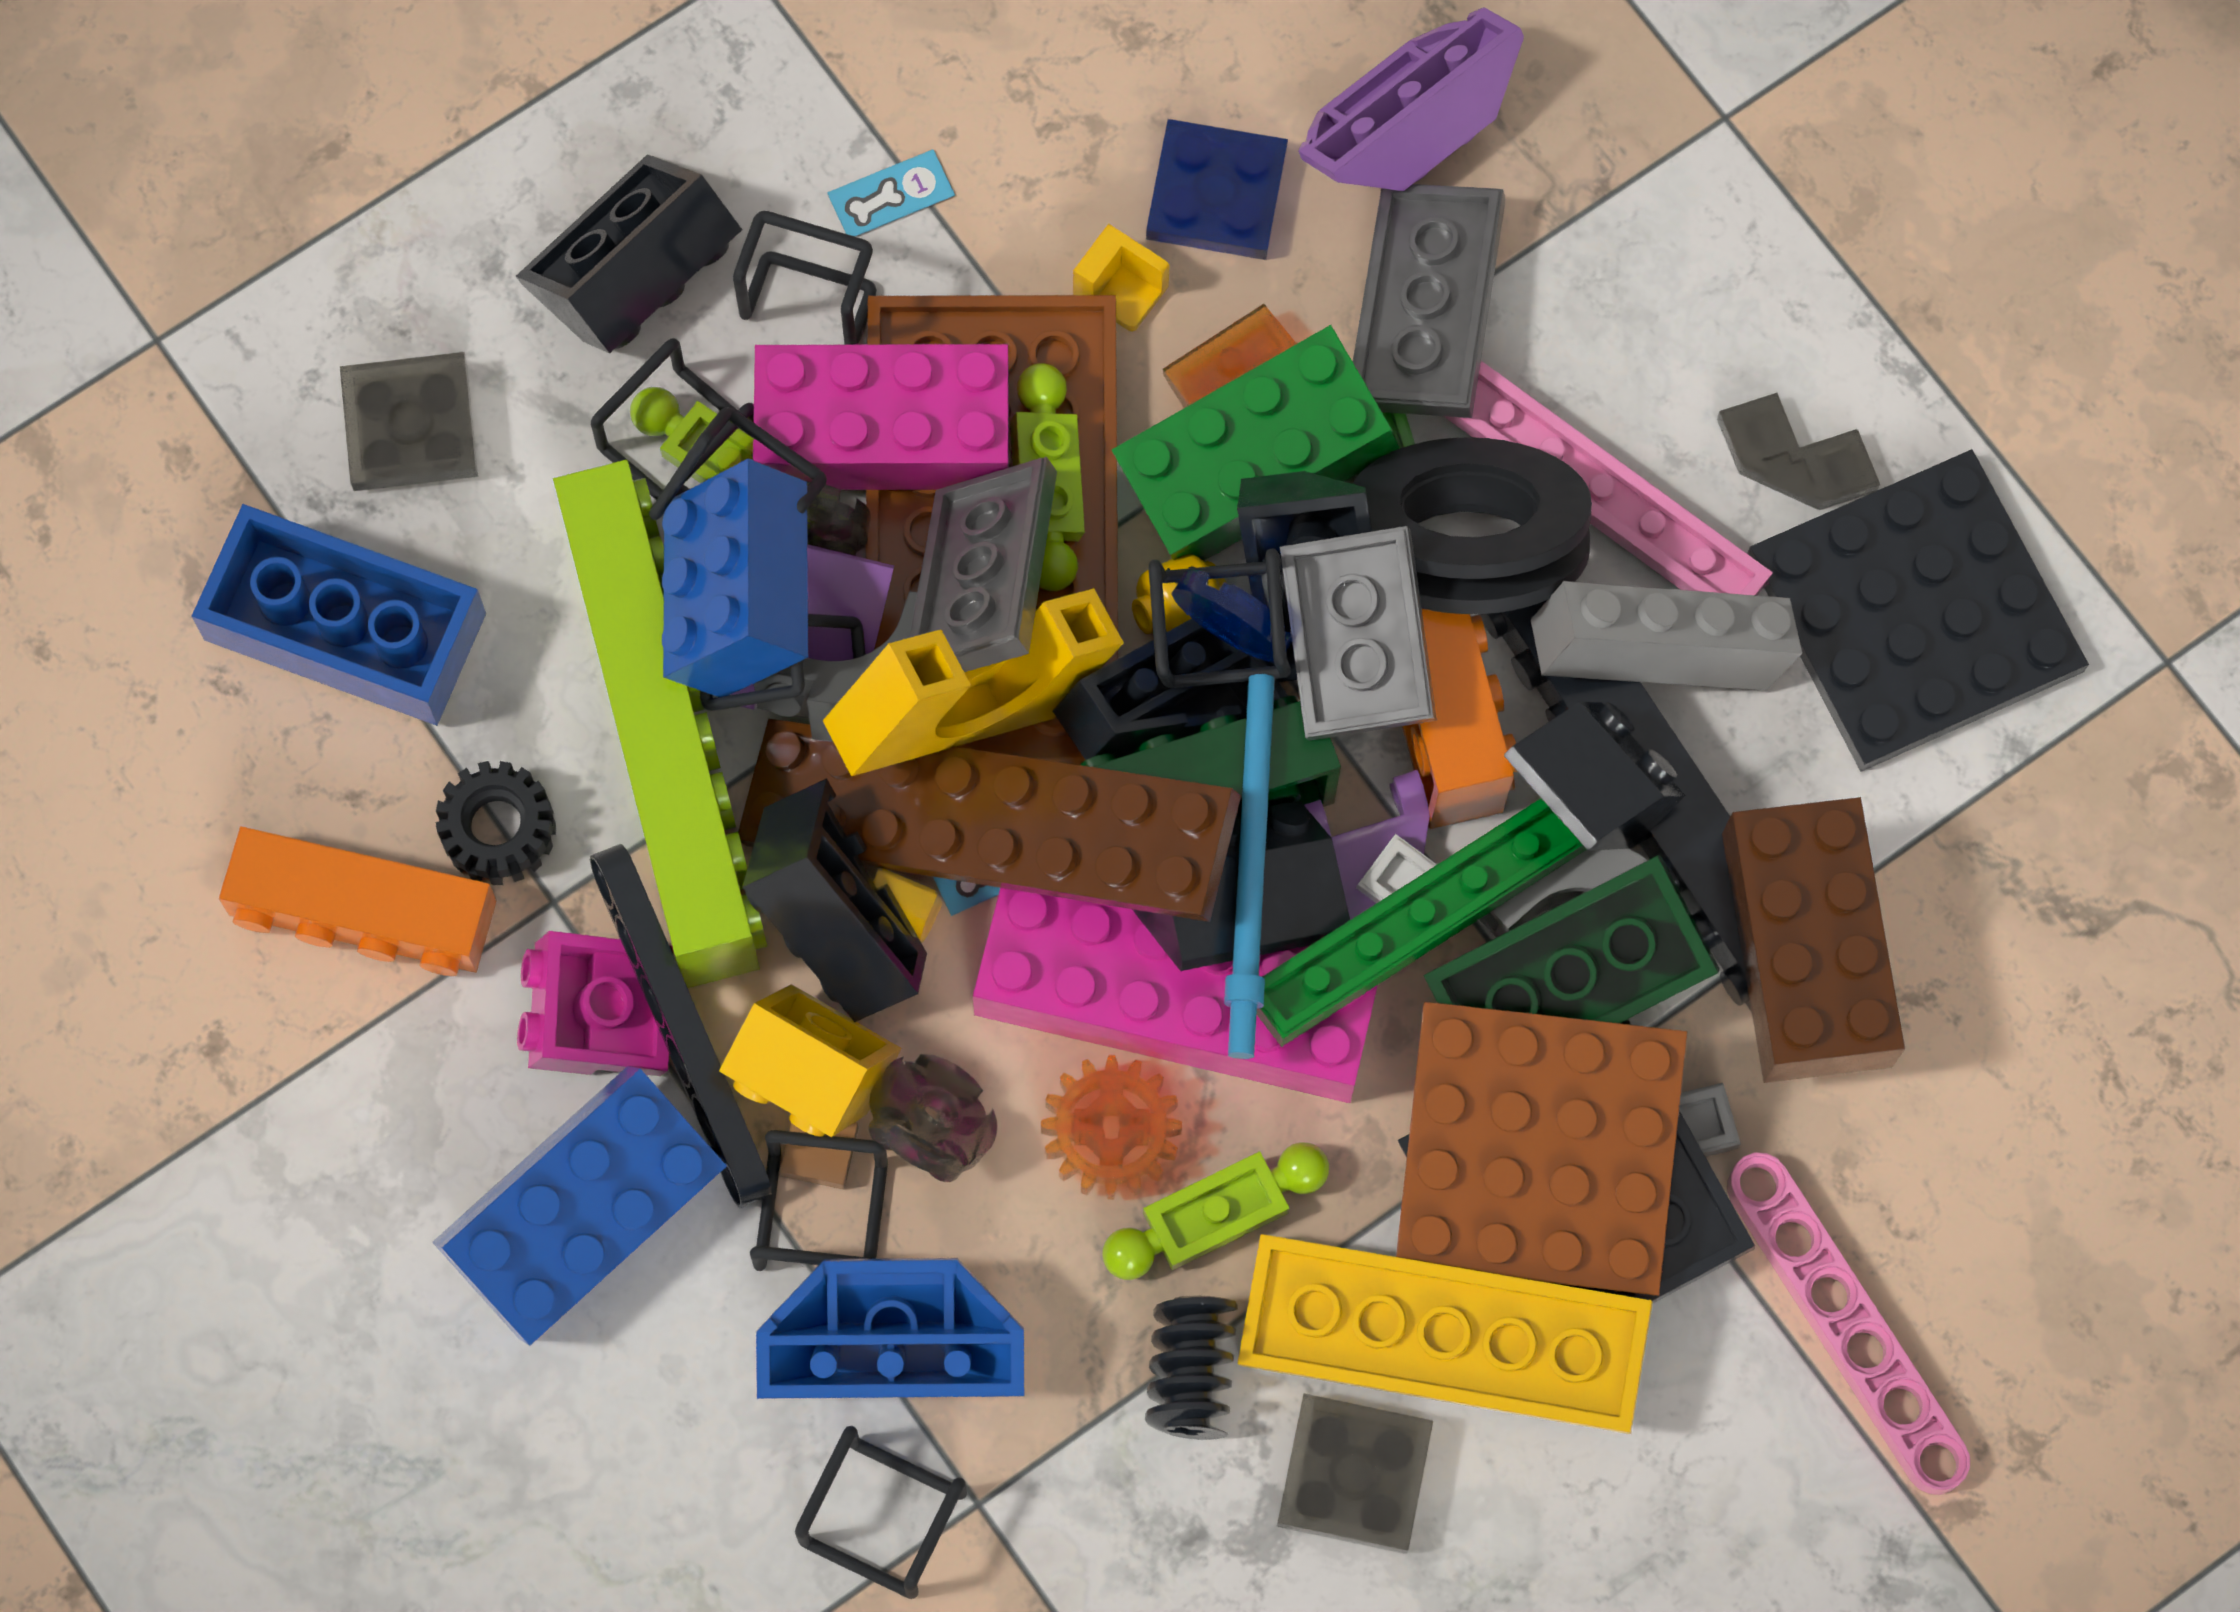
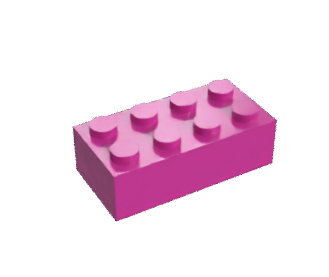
M1008 344L755 345L754 423L819 468L827 478L822 490H938L1009 468ZM753 438V461L807 482V487L812 482L811 478Z

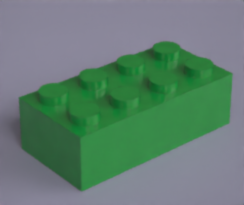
M1329 325L1113 448L1112 452L1172 559L1175 560L1191 554L1205 561L1242 540L1237 512L1241 479L1307 471L1344 482L1364 470L1376 459L1399 449V446L1386 418L1332 325Z

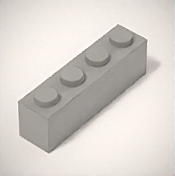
M1563 581L1551 595L1550 599L1544 603L1531 619L1541 675L1768 690L1802 654L1790 598Z

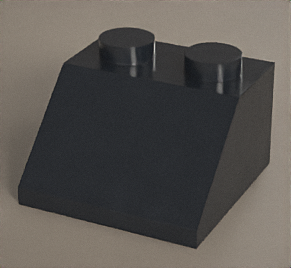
M1578 702L1513 745L1504 754V757L1588 851L1632 849L1686 796L1673 782L1677 777V773L1670 763L1652 749L1646 752L1631 735L1635 730L1633 723L1619 708L1609 702L1605 705L1602 702Z

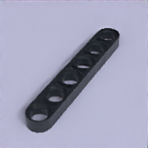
M618 844L590 855V865L598 889L706 1141L727 1166L720 1173L733 1201L739 1208H743L771 1196V1185L762 1160L725 1075L719 1072L721 1068L719 1060L630 854L623 844Z

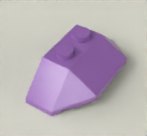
M1483 7L1469 13L1467 20L1447 23L1409 40L1317 112L1308 130L1306 141L1301 144L1298 150L1301 159L1338 183L1405 191L1413 183L1424 178L1431 169L1454 151L1470 142L1477 133L1497 118L1524 39L1521 28Z

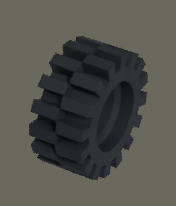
M489 761L478 763L480 771L470 774L468 768H465L457 773L460 782L456 786L449 781L443 789L446 798L444 802L438 800L436 813L439 818V822H435L437 833L447 857H450L454 867L461 873L464 870L468 872L470 879L481 882L482 878L485 877L490 879L492 885H503V877L512 876L515 883L525 879L522 871L528 867L535 872L542 866L540 857L543 853L550 854L553 848L551 835H556L554 812L544 787L539 780L537 782L533 780L529 771L521 767L519 772L513 769L510 762L500 761L499 768H491ZM495 801L506 802L515 807L520 813L521 820L517 833L509 841L499 845H489L479 841L473 835L471 827L475 813L487 803Z

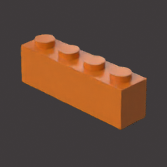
M242 826L239 828L219 895V900L228 915L234 917L232 922L241 928L259 933H270L272 926L296 931L295 937L298 940L319 947L330 948L333 946L334 940L358 945V953L384 962H394L396 955L420 960L419 966L421 968L444 976H457L458 969L477 973L497 902L489 883Z

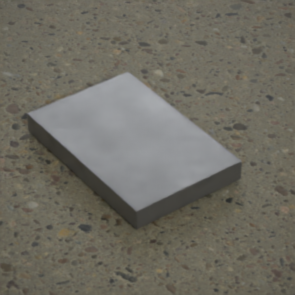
M1408 526L1280 547L1305 738L1310 741L1437 721L1411 529Z

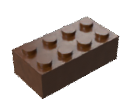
M1861 797L1732 812L1722 837L1763 1083L1892 1068L1904 1052L1905 1044Z

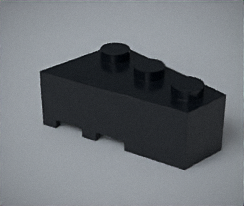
M1224 601L1166 632L1169 669L1173 675L1268 667ZM1153 639L1079 680L1053 709V713L1085 760L1102 754H1114L1115 758L1118 759L1140 752L1139 747L1144 742L1158 736L1173 734L1178 740L1200 733L1201 726L1218 717L1235 715L1238 720L1247 718L1249 681L1168 688L1164 686L1157 675ZM1275 679L1274 700L1288 696L1279 681Z
M826 778L763 809L743 889L754 909L764 913L782 934L789 951L795 957L802 958L817 976L828 998L833 1002L839 1003L852 1020L857 1022L919 994L927 952L888 884L876 888L858 857L867 847L857 831L847 836L828 804L837 795Z

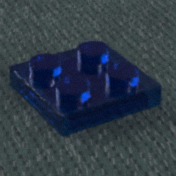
M1168 119L1148 217L1146 240L1267 260L1288 139Z

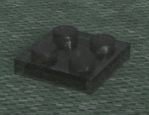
M464 352L340 366L349 475L353 491L479 477L468 366Z
M1303 1393L1276 1527L1407 1554L1433 1420Z

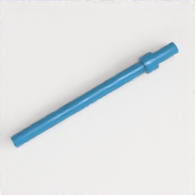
M1267 674L1250 675L1248 682L1232 974L1225 978L1224 1004L1230 1007L1228 1056L1236 1059L1254 1058L1257 1009L1264 1006L1265 979L1259 976L1275 682V678Z

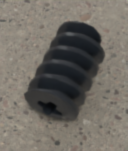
M1194 1295L1176 1297L1156 1305L1153 1316L1157 1322L1165 1327L1153 1332L1151 1342L1155 1348L1163 1353L1151 1358L1149 1369L1153 1374L1162 1379L1153 1381L1148 1385L1147 1395L1151 1400L1161 1405L1154 1406L1146 1411L1145 1421L1147 1425L1166 1434L1187 1439L1212 1440L1225 1438L1228 1435L1227 1432L1211 1426L1210 1418L1230 1414V1407L1213 1400L1212 1392L1232 1387V1380L1214 1373V1366L1234 1361V1354L1216 1347V1340L1236 1335V1328L1218 1321V1314L1238 1310L1236 1301L1221 1297Z

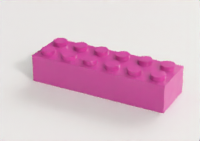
M1000 888L973 993L974 1016L1351 1103L1378 985L1282 1047L1260 1018L1256 1016L1254 1058H1232L1228 1056L1230 1007L1224 1004L1225 978L1232 974L1233 961L1180 971L1132 909ZM1309 946L1260 955L1259 976L1266 975Z

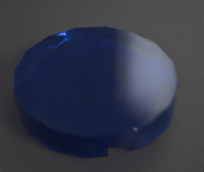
M1187 570L1171 592L1178 606L1204 629L1227 644L1253 657L1274 662L1270 609L1234 584L1230 586L1224 582L1220 590H1217L1212 586L1206 585L1211 577L1208 575L1209 573L1201 570ZM1284 631L1287 651L1293 642L1291 632Z

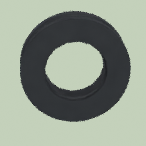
M1464 437L1430 440L1402 447L1385 454L1362 470L1353 482L1354 485L1366 488L1372 531L1408 526L1411 529L1421 609L1453 614H1489L1529 607L1550 599L1551 595L1563 581L1575 582L1587 566L1590 554L1589 526L1592 506L1588 486L1583 478L1567 463L1534 447L1490 438ZM1472 512L1496 515L1513 520L1520 526L1501 534L1465 537L1449 536L1425 529L1418 523L1438 515Z

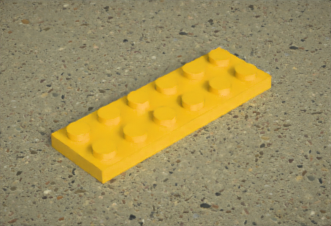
M1260 1234L1237 1364L1242 1367L1631 1434L1653 1302L1652 1300Z

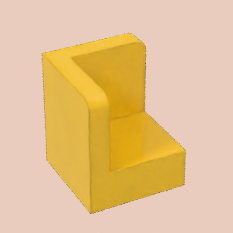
M1108 223L1073 270V295H1116V323L1133 332L1137 330L1168 289L1170 265L1166 260Z

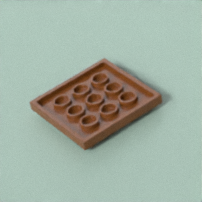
M1424 1002L1396 1257L1534 1281L1659 1296L1688 1031Z

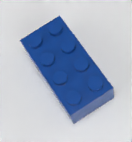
M242 504L191 617L204 641L438 726L484 621L486 611L479 591L474 587Z
M627 1066L432 1243L518 1339L531 1346L727 1166L641 1068Z

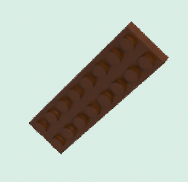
M768 718L738 833L741 843L748 847H753L765 807L827 778L837 795L828 804L846 836L856 831L859 833L867 847L863 853L858 855L865 866L1210 922L1241 795L1228 787L956 746L851 777L834 742L812 739L810 724Z

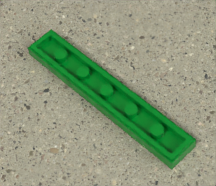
M1540 798L1262 976L1265 979L1264 1006L1257 1009V1016L1281 1047L1587 849L1545 801Z

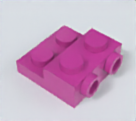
M548 931L535 942V949H527L525 951L521 965L522 987L532 988L531 1012H523L520 1017L517 1045L520 1051H529L528 1068L591 1075L597 1070L621 1072L627 1066L641 1068L646 1075L662 1076L668 1072L669 1052L620 939ZM669 945L672 953L674 954L673 946Z

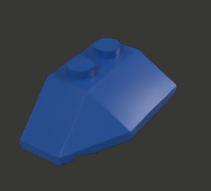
M958 1258L824 1259L756 1331L757 1399L1024 1396V1327Z

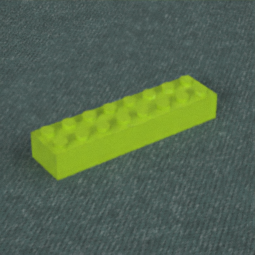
M628 460L555 477L553 481L680 972L687 988L760 970L755 950L768 946L760 913L751 905L747 895H741L740 892L743 889L748 868L739 833L734 832L725 835L724 830L735 828L736 824L723 772L709 774V771L720 769L721 766L707 712L694 715V712L706 710L701 704L699 690L663 678L664 589L662 577L664 573V547L657 522L649 515L653 505L646 478L633 481Z

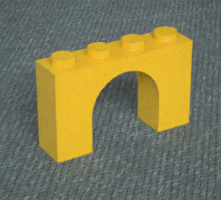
M1094 588L1042 603L1035 611L1029 654L967 672L963 671L941 629L888 643L823 719V723L852 777L946 750L952 746H960L1054 719L1056 716L1053 713V709L1077 682L1099 670L1124 642Z

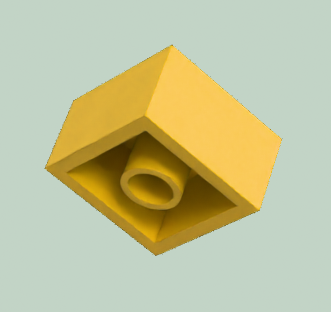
M790 984L753 1004L719 1072L735 1080L733 1084L734 1089L744 1097L762 1104H767L770 1101L791 1113L789 1120L802 1131L818 1137H823L825 1134L833 1137L868 1114L902 1048Z

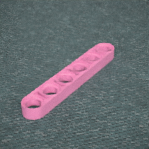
M1752 1153L1744 1156L1736 1163L1727 1180V1193L1734 1208L1910 1481L1919 1490L1928 1494L1942 1495L1952 1491L1966 1478L1970 1469V1455L1963 1440L1785 1166L1776 1157L1767 1153ZM1751 1168H1762L1768 1171L1776 1183L1774 1196L1765 1201H1754L1748 1198L1740 1186L1742 1173ZM1790 1222L1798 1223L1805 1227L1811 1237V1248L1805 1255L1799 1257L1789 1256L1779 1249L1776 1243V1231L1781 1225ZM1821 1278H1833L1839 1281L1847 1293L1845 1307L1836 1312H1826L1820 1309L1814 1303L1811 1296V1288L1815 1281ZM1868 1333L1876 1337L1881 1343L1883 1358L1878 1366L1862 1368L1850 1359L1847 1352V1344L1853 1335ZM1894 1389H1904L1911 1392L1919 1404V1415L1916 1421L1910 1424H1898L1892 1421L1884 1410L1886 1394ZM1931 1445H1940L1947 1448L1953 1454L1956 1461V1470L1952 1478L1945 1481H1935L1923 1472L1920 1465V1456L1924 1448Z

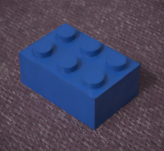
M746 459L673 498L664 512L662 521L664 530V573L662 577L664 589L663 678L717 697H723L740 691L808 658L807 510L804 514L797 510L799 499L807 494L806 481L751 459Z

